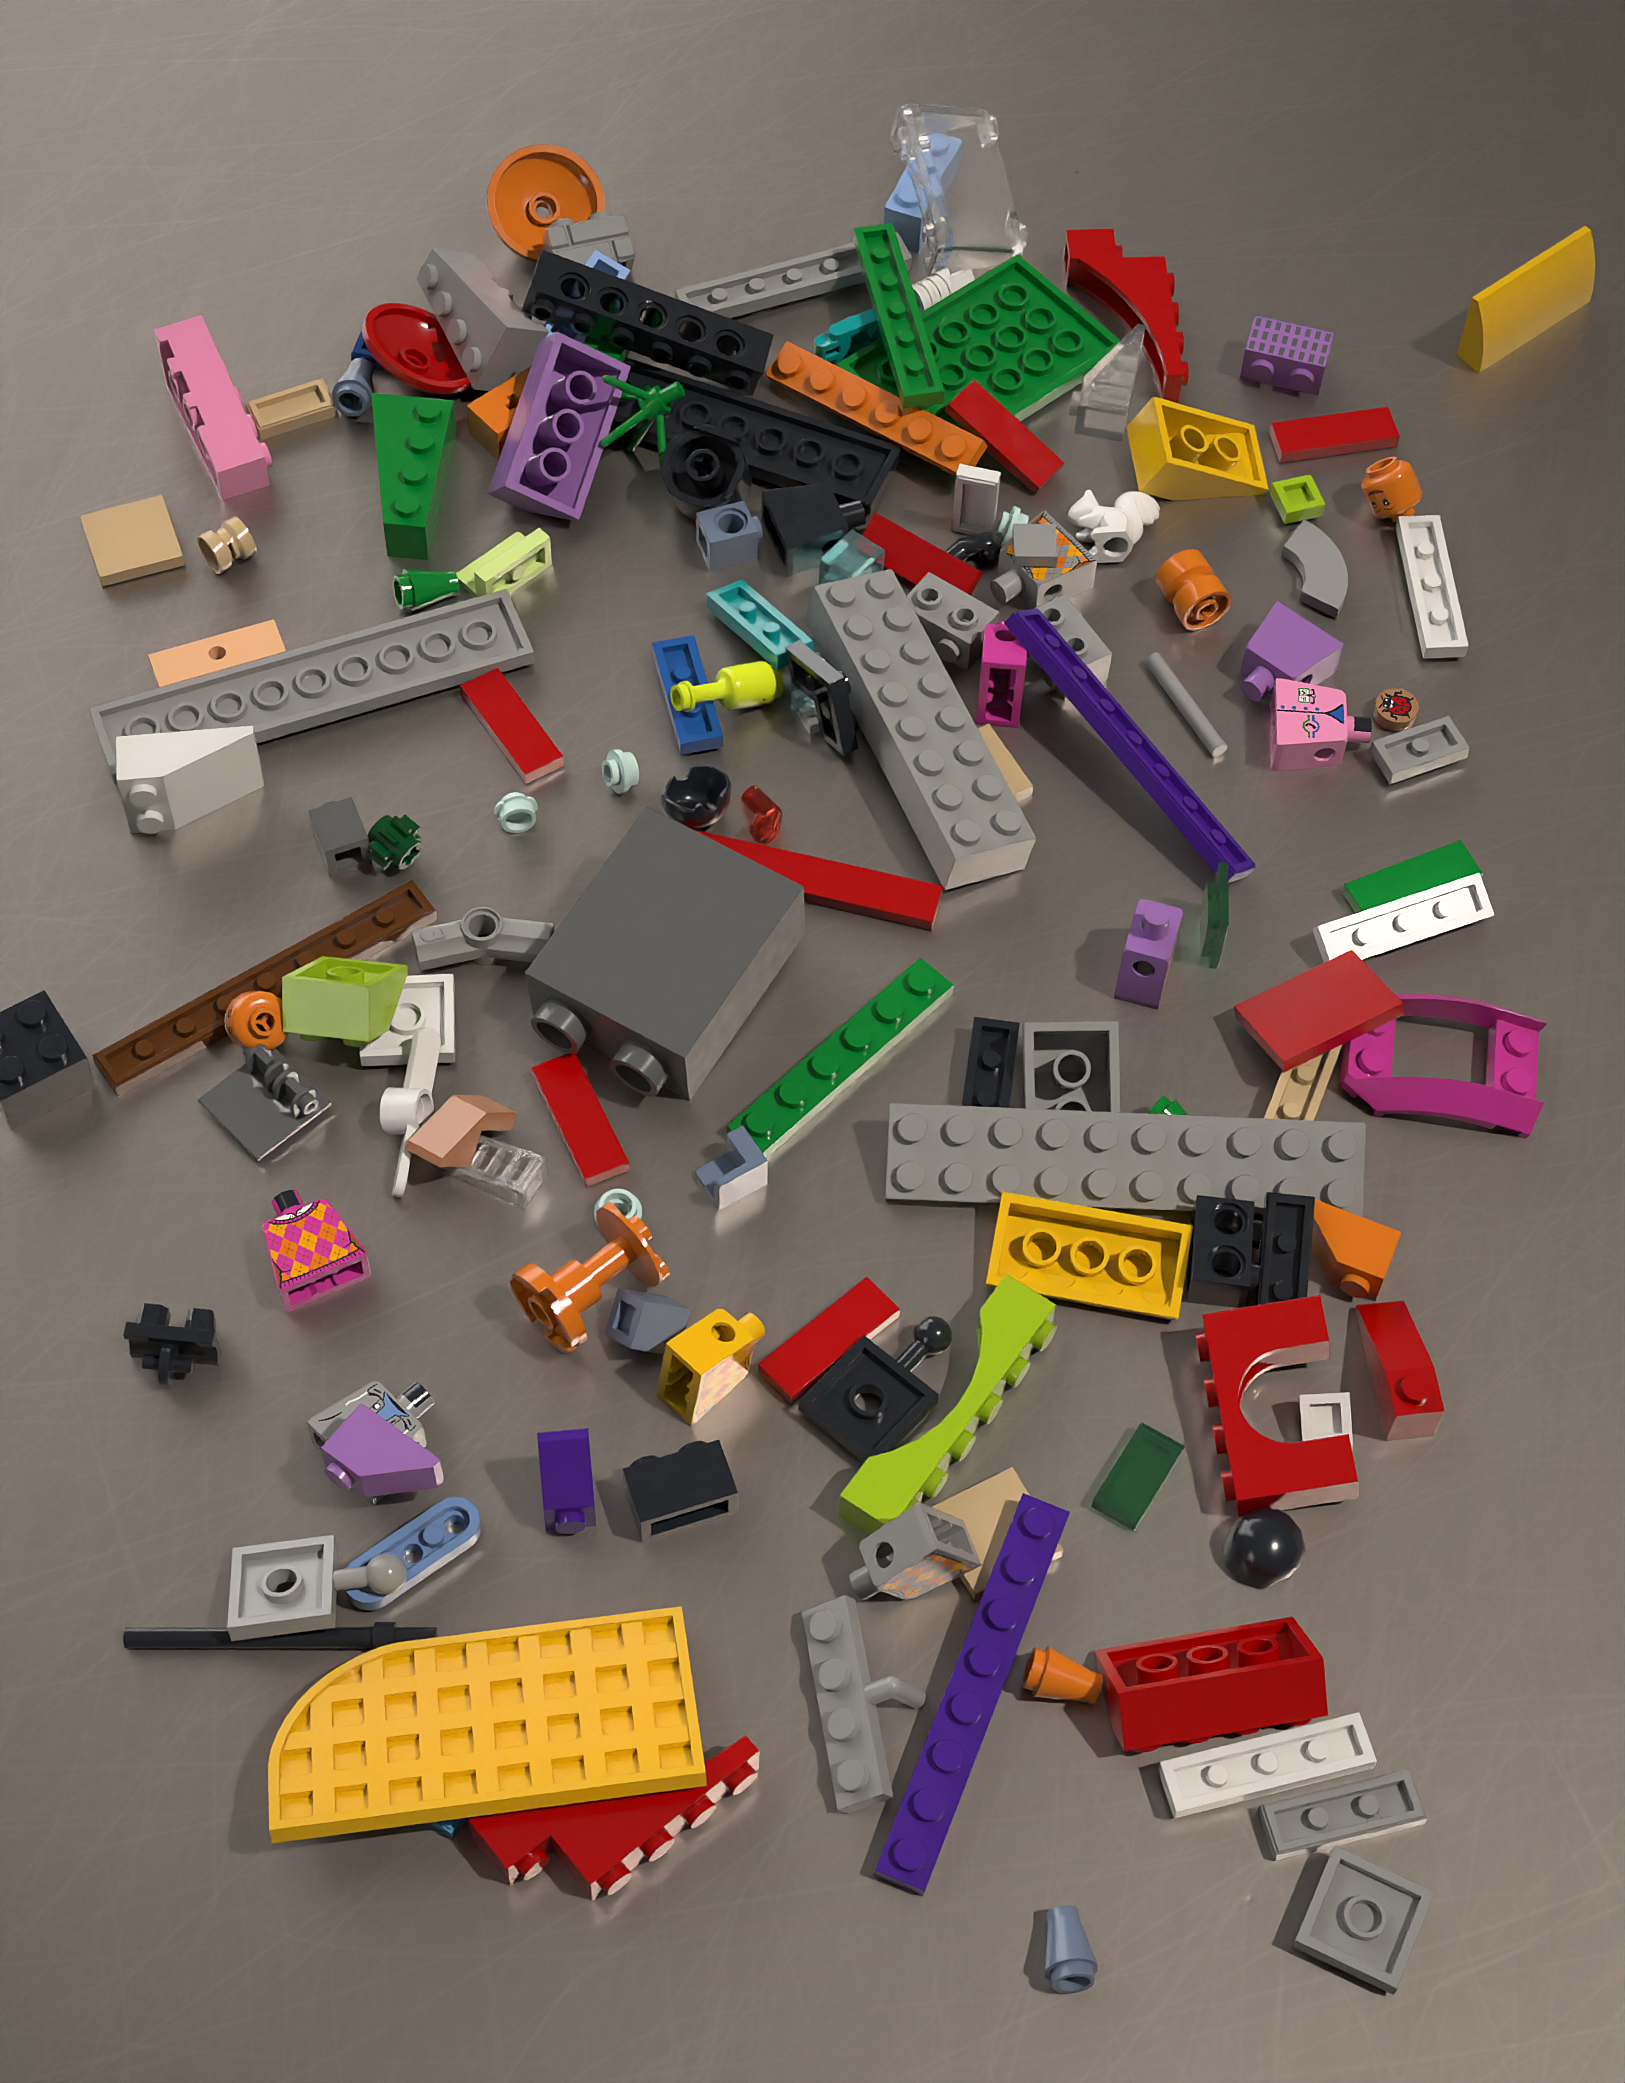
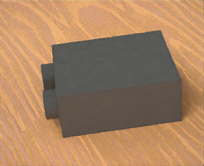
M646 806L526 970L525 977L533 1012V1018L531 1019L532 1028L544 1041L562 1052L576 1054L584 1044L611 1058L610 1068L614 1075L626 1086L640 1094L651 1097L656 1096L663 1086L690 1101L806 933L804 886Z

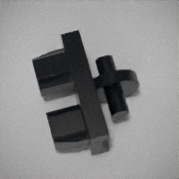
M144 1303L136 1322H126L123 1336L124 1339L129 1340L130 1356L143 1358V1369L158 1370L160 1385H173L177 1372L192 1374L194 1363L219 1366L221 1349L216 1336L215 1315L210 1309L193 1308L188 1310L185 1326L175 1327L169 1326L171 1318L169 1308L159 1304Z

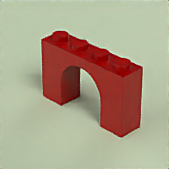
M1317 1295L1202 1314L1204 1332L1195 1333L1200 1362L1210 1361L1212 1377L1204 1378L1208 1408L1218 1407L1221 1424L1212 1425L1217 1455L1227 1453L1230 1470L1221 1472L1225 1501H1236L1238 1517H1241L1248 1511L1263 1507L1287 1510L1358 1498V1477L1349 1434L1293 1443L1279 1442L1261 1435L1251 1427L1240 1408L1246 1389L1262 1373L1281 1366L1330 1359V1340L1321 1296Z

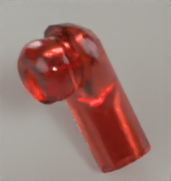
M752 785L741 796L742 803L755 814L753 825L750 824L749 831L758 843H770L780 833L783 812L758 786Z

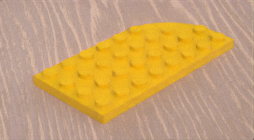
M682 1606L397 1642L370 1650L343 1663L326 1674L297 1701L276 1734L268 1761L269 1832L272 1843L707 1786Z

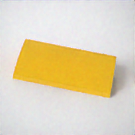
M1583 226L1473 296L1456 355L1480 373L1589 303L1595 280V251L1591 230Z
M1002 1192L986 1286L997 1288L1007 1274L1043 1297L1178 1321L1193 1226Z

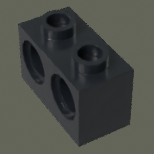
M1197 1195L1190 1223L1193 1226L1188 1255L1186 1302L1243 1308L1248 1292L1257 1291L1260 1264L1251 1262L1252 1249H1259L1262 1232V1221L1254 1220V1201ZM1217 1228H1228L1235 1234H1223ZM1215 1270L1228 1271L1233 1277L1219 1276L1215 1273Z

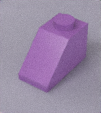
M362 1403L359 1404L321 1447L326 1467L324 1470L326 1476L339 1488L348 1491L352 1487L364 1497L438 1488L444 1481L441 1461L438 1457Z

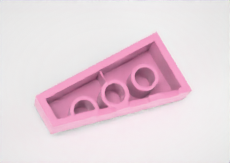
M202 315L155 329L154 332L166 388L222 500L224 501L269 486L267 468L273 466L269 450L264 442L259 443L257 440L258 433L251 415L246 414L243 409L236 386H233L225 364L217 351Z

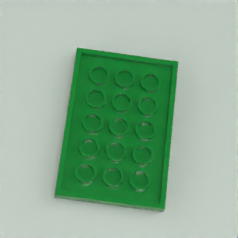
M1016 254L921 312L945 392L944 403L919 406V408L965 430L945 412V409L975 379L1021 422L1123 357L1125 344L1020 255ZM882 337L837 363L836 366L900 397Z

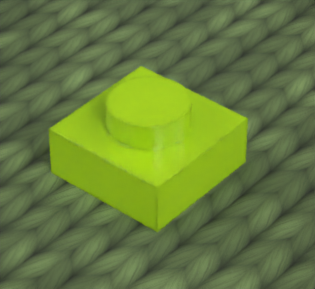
M1311 474L1272 482L1270 495L1284 524L1323 516L1326 504Z

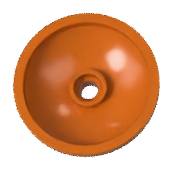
M537 144L526 146L511 153L499 164L488 186L486 204L490 223L501 242L520 257L538 262L541 250H544L543 237L545 230L550 228L551 223L564 218H571L574 223L587 221L590 215L605 211V196L596 173L580 156L559 146ZM538 207L546 208L549 211V216L546 218L540 217L536 213V209Z

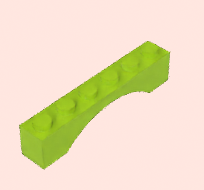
M1006 1274L980 1309L977 1325L978 1363L972 1381L959 1403L940 1424L919 1439L893 1451L868 1457L840 1494L838 1516L869 1536L919 1502L922 1503L926 1496L934 1499L947 1481L949 1474L945 1471L952 1461L957 1459L961 1462L971 1450L976 1440V1436L973 1434L982 1421L989 1424L997 1415L1003 1404V1398L1000 1396L1009 1384L1015 1388L1022 1381L1030 1367V1362L1027 1361L1036 1348L1043 1351L1052 1340L1057 1330V1326L1052 1324L1056 1304Z

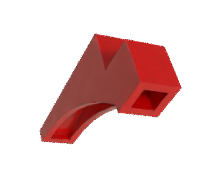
M1114 229L1066 230L1063 252L1066 287H1075L1110 312L1126 328L1150 363L1158 383L1161 399L1179 403L1181 386L1188 385L1189 368L1187 361H1181L1184 351V335L1182 331L1176 330V326L1179 324L1178 302H1172L1171 297L1174 296L1175 278L1174 273L1167 272L1165 256L1123 257L1122 245H1116Z
M745 1735L716 1756L705 1761L707 1786L475 1816L468 1819L471 1836L509 1885H512L521 1877L524 1880H528L537 1875L548 1864L550 1860L548 1856L553 1852L593 1901L603 1892L609 1896L620 1890L632 1877L631 1870L646 1858L652 1862L665 1854L675 1841L673 1837L687 1825H690L691 1828H696L704 1823L716 1810L715 1803L726 1794L731 1792L733 1795H737L749 1787L758 1775L756 1771L759 1769V1750Z

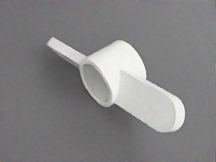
M431 1027L418 1029L414 1033L403 1088H387L383 1093L380 1103V1123L383 1131L387 1135H403L392 1197L402 1198L412 1155V1152L405 1149L408 1140L434 1114L431 1094L441 1040L438 1032Z

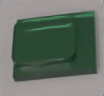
M1219 862L1214 883L1206 884L1200 910V957H1209V968L1218 969L1229 926L1228 863Z

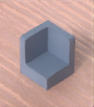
M742 1125L726 1134V1153L699 1167L696 1170V1178L718 1210H721L767 1185L768 1160Z
M618 1288L604 1334L630 1349L664 1354L666 1343L686 1329L691 1309L664 1295Z

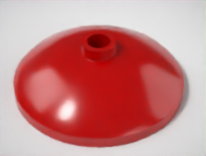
M402 303L381 304L371 309L367 314L362 326V334L366 346L374 360L396 380L411 388L432 394L457 393L471 386L435 314Z

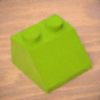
M322 956L283 976V1032L300 1034V1038L305 1041H323L332 1037L343 1039V1043L348 1046L370 1045L373 1039L387 1032L390 1028L408 975V965Z

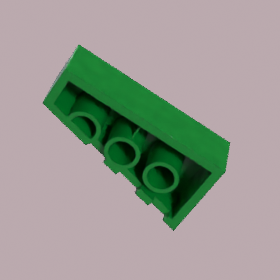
M371 393L387 556L429 560L457 436L453 400Z

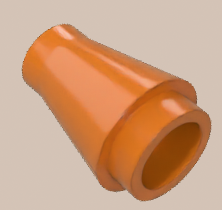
M1049 1646L1045 1650L1034 1647L1026 1663L1022 1687L1032 1690L1033 1697L1082 1701L1094 1705L1101 1690L1103 1675L1087 1669Z

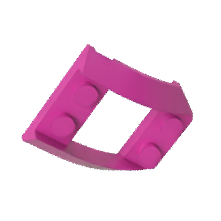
M1395 994L1403 1002L1404 1015L1402 1016L1443 1018L1489 1028L1485 1085L1442 1078L1391 1077L1396 1018L1343 1044L1340 1086L1354 1099L1357 1095L1362 1097L1373 1107V1116L1381 1118L1384 1114L1390 1113L1420 1114L1460 1120L1490 1129L1495 1125L1518 1131L1517 1137L1526 1139L1530 1136L1544 1102L1536 1100L1539 1032L1548 1023L1536 1017L1500 1006L1455 996Z

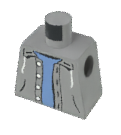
M372 1381L307 1421L312 1443L321 1451L323 1444L362 1403L425 1448L427 1443L424 1427L418 1418L434 1406L435 1403L428 1391L418 1382H414L398 1397H395L381 1382ZM385 1495L366 1498L375 1506Z

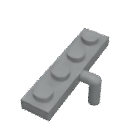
M843 1595L801 1613L837 1809L850 1814L894 1798L876 1704L892 1698L912 1708H919L924 1704L926 1695L923 1689L896 1676H888L871 1683L856 1600Z

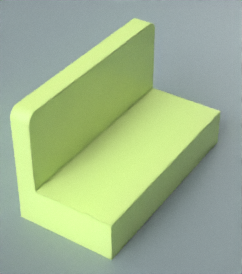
M540 528L526 537L520 532L514 533L457 572L459 584L473 597H479L503 589H507L508 593L511 594L552 565L550 537Z

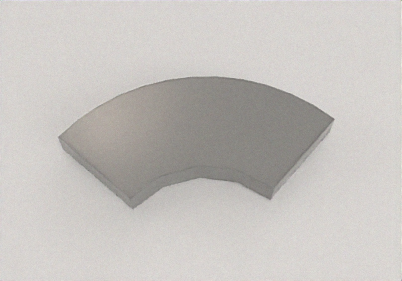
M1303 519L1285 543L1282 556L1292 562L1302 575L1303 588L1299 601L1337 618L1343 607L1348 588V572L1345 560L1329 536L1312 523Z

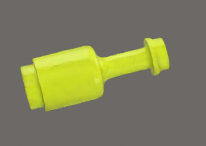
M757 661L722 668L717 673L714 683L692 686L689 681H681L679 684L672 686L670 698L673 707L677 711H693L696 703L719 700L720 704L727 710H737L772 703L775 698L782 695L784 683L780 669L777 670L765 661Z

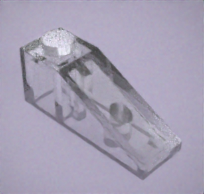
M1137 324L1085 375L1081 392L1073 391L1069 415L1076 416L1075 434L1123 441L1142 353L1146 325Z

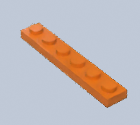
M786 341L765 374L770 382L891 444L901 446L903 450L954 476L957 474L959 464L975 467L988 447L983 439L919 407L903 409L900 397Z

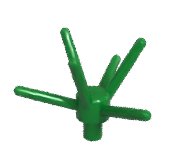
M604 375L602 377L604 383L622 391L620 400H638L640 411L600 441V445L602 447L608 446L645 418L626 448L628 452H633L655 421L661 469L662 456L666 449L664 415L671 411V403L685 396L683 387L676 381L664 389L656 385L652 388L645 386L644 390L609 375Z

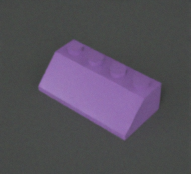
M555 332L541 340L538 344L487 494L524 511L578 521L604 448L600 445V441L609 433L622 394L621 390L604 383L602 377L609 375L626 382L631 366L559 332Z

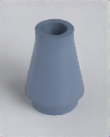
M364 358L352 360L349 368L332 390V397L336 408L348 416H359L372 405L371 393H373L372 375L374 367L371 362Z
M1071 1905L1051 1908L1046 1913L1048 1929L1045 1977L1051 1981L1053 1990L1059 1993L1085 1991L1095 1984L1094 1974L1098 1971L1099 1966L1081 1924L1078 1908Z

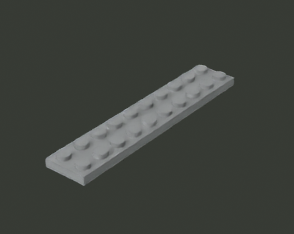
M503 589L89 707V711L115 785L117 784L116 737L253 726L256 743H260L460 685L496 668H499L501 672L529 665L535 663V655L507 589Z
M889 1103L885 1199L1000 1204L1002 1192L1086 1207L1193 1211L1196 1196L1203 1195L1254 1201V1214H1263L1265 1193L1274 1192L1312 1196L1316 1200L1363 1217L1366 1123Z

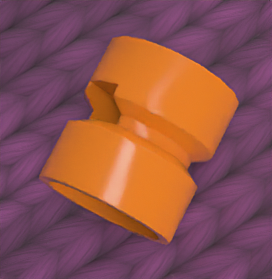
M1188 549L1174 554L1159 567L1155 575L1156 585L1170 604H1174L1175 614L1188 630H1201L1211 626L1222 618L1231 605V596L1219 578L1214 576L1213 569L1199 550Z

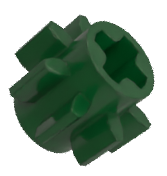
M406 814L401 818L397 816L392 818L390 815L383 816L368 832L369 848L372 850L368 857L384 870L389 866L393 869L396 866L400 869L407 868L422 851L423 844L419 841L421 837L417 834L421 827Z

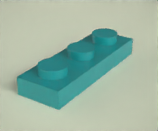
M742 579L706 594L707 608L777 670L788 666L786 646L800 640L813 650V640Z

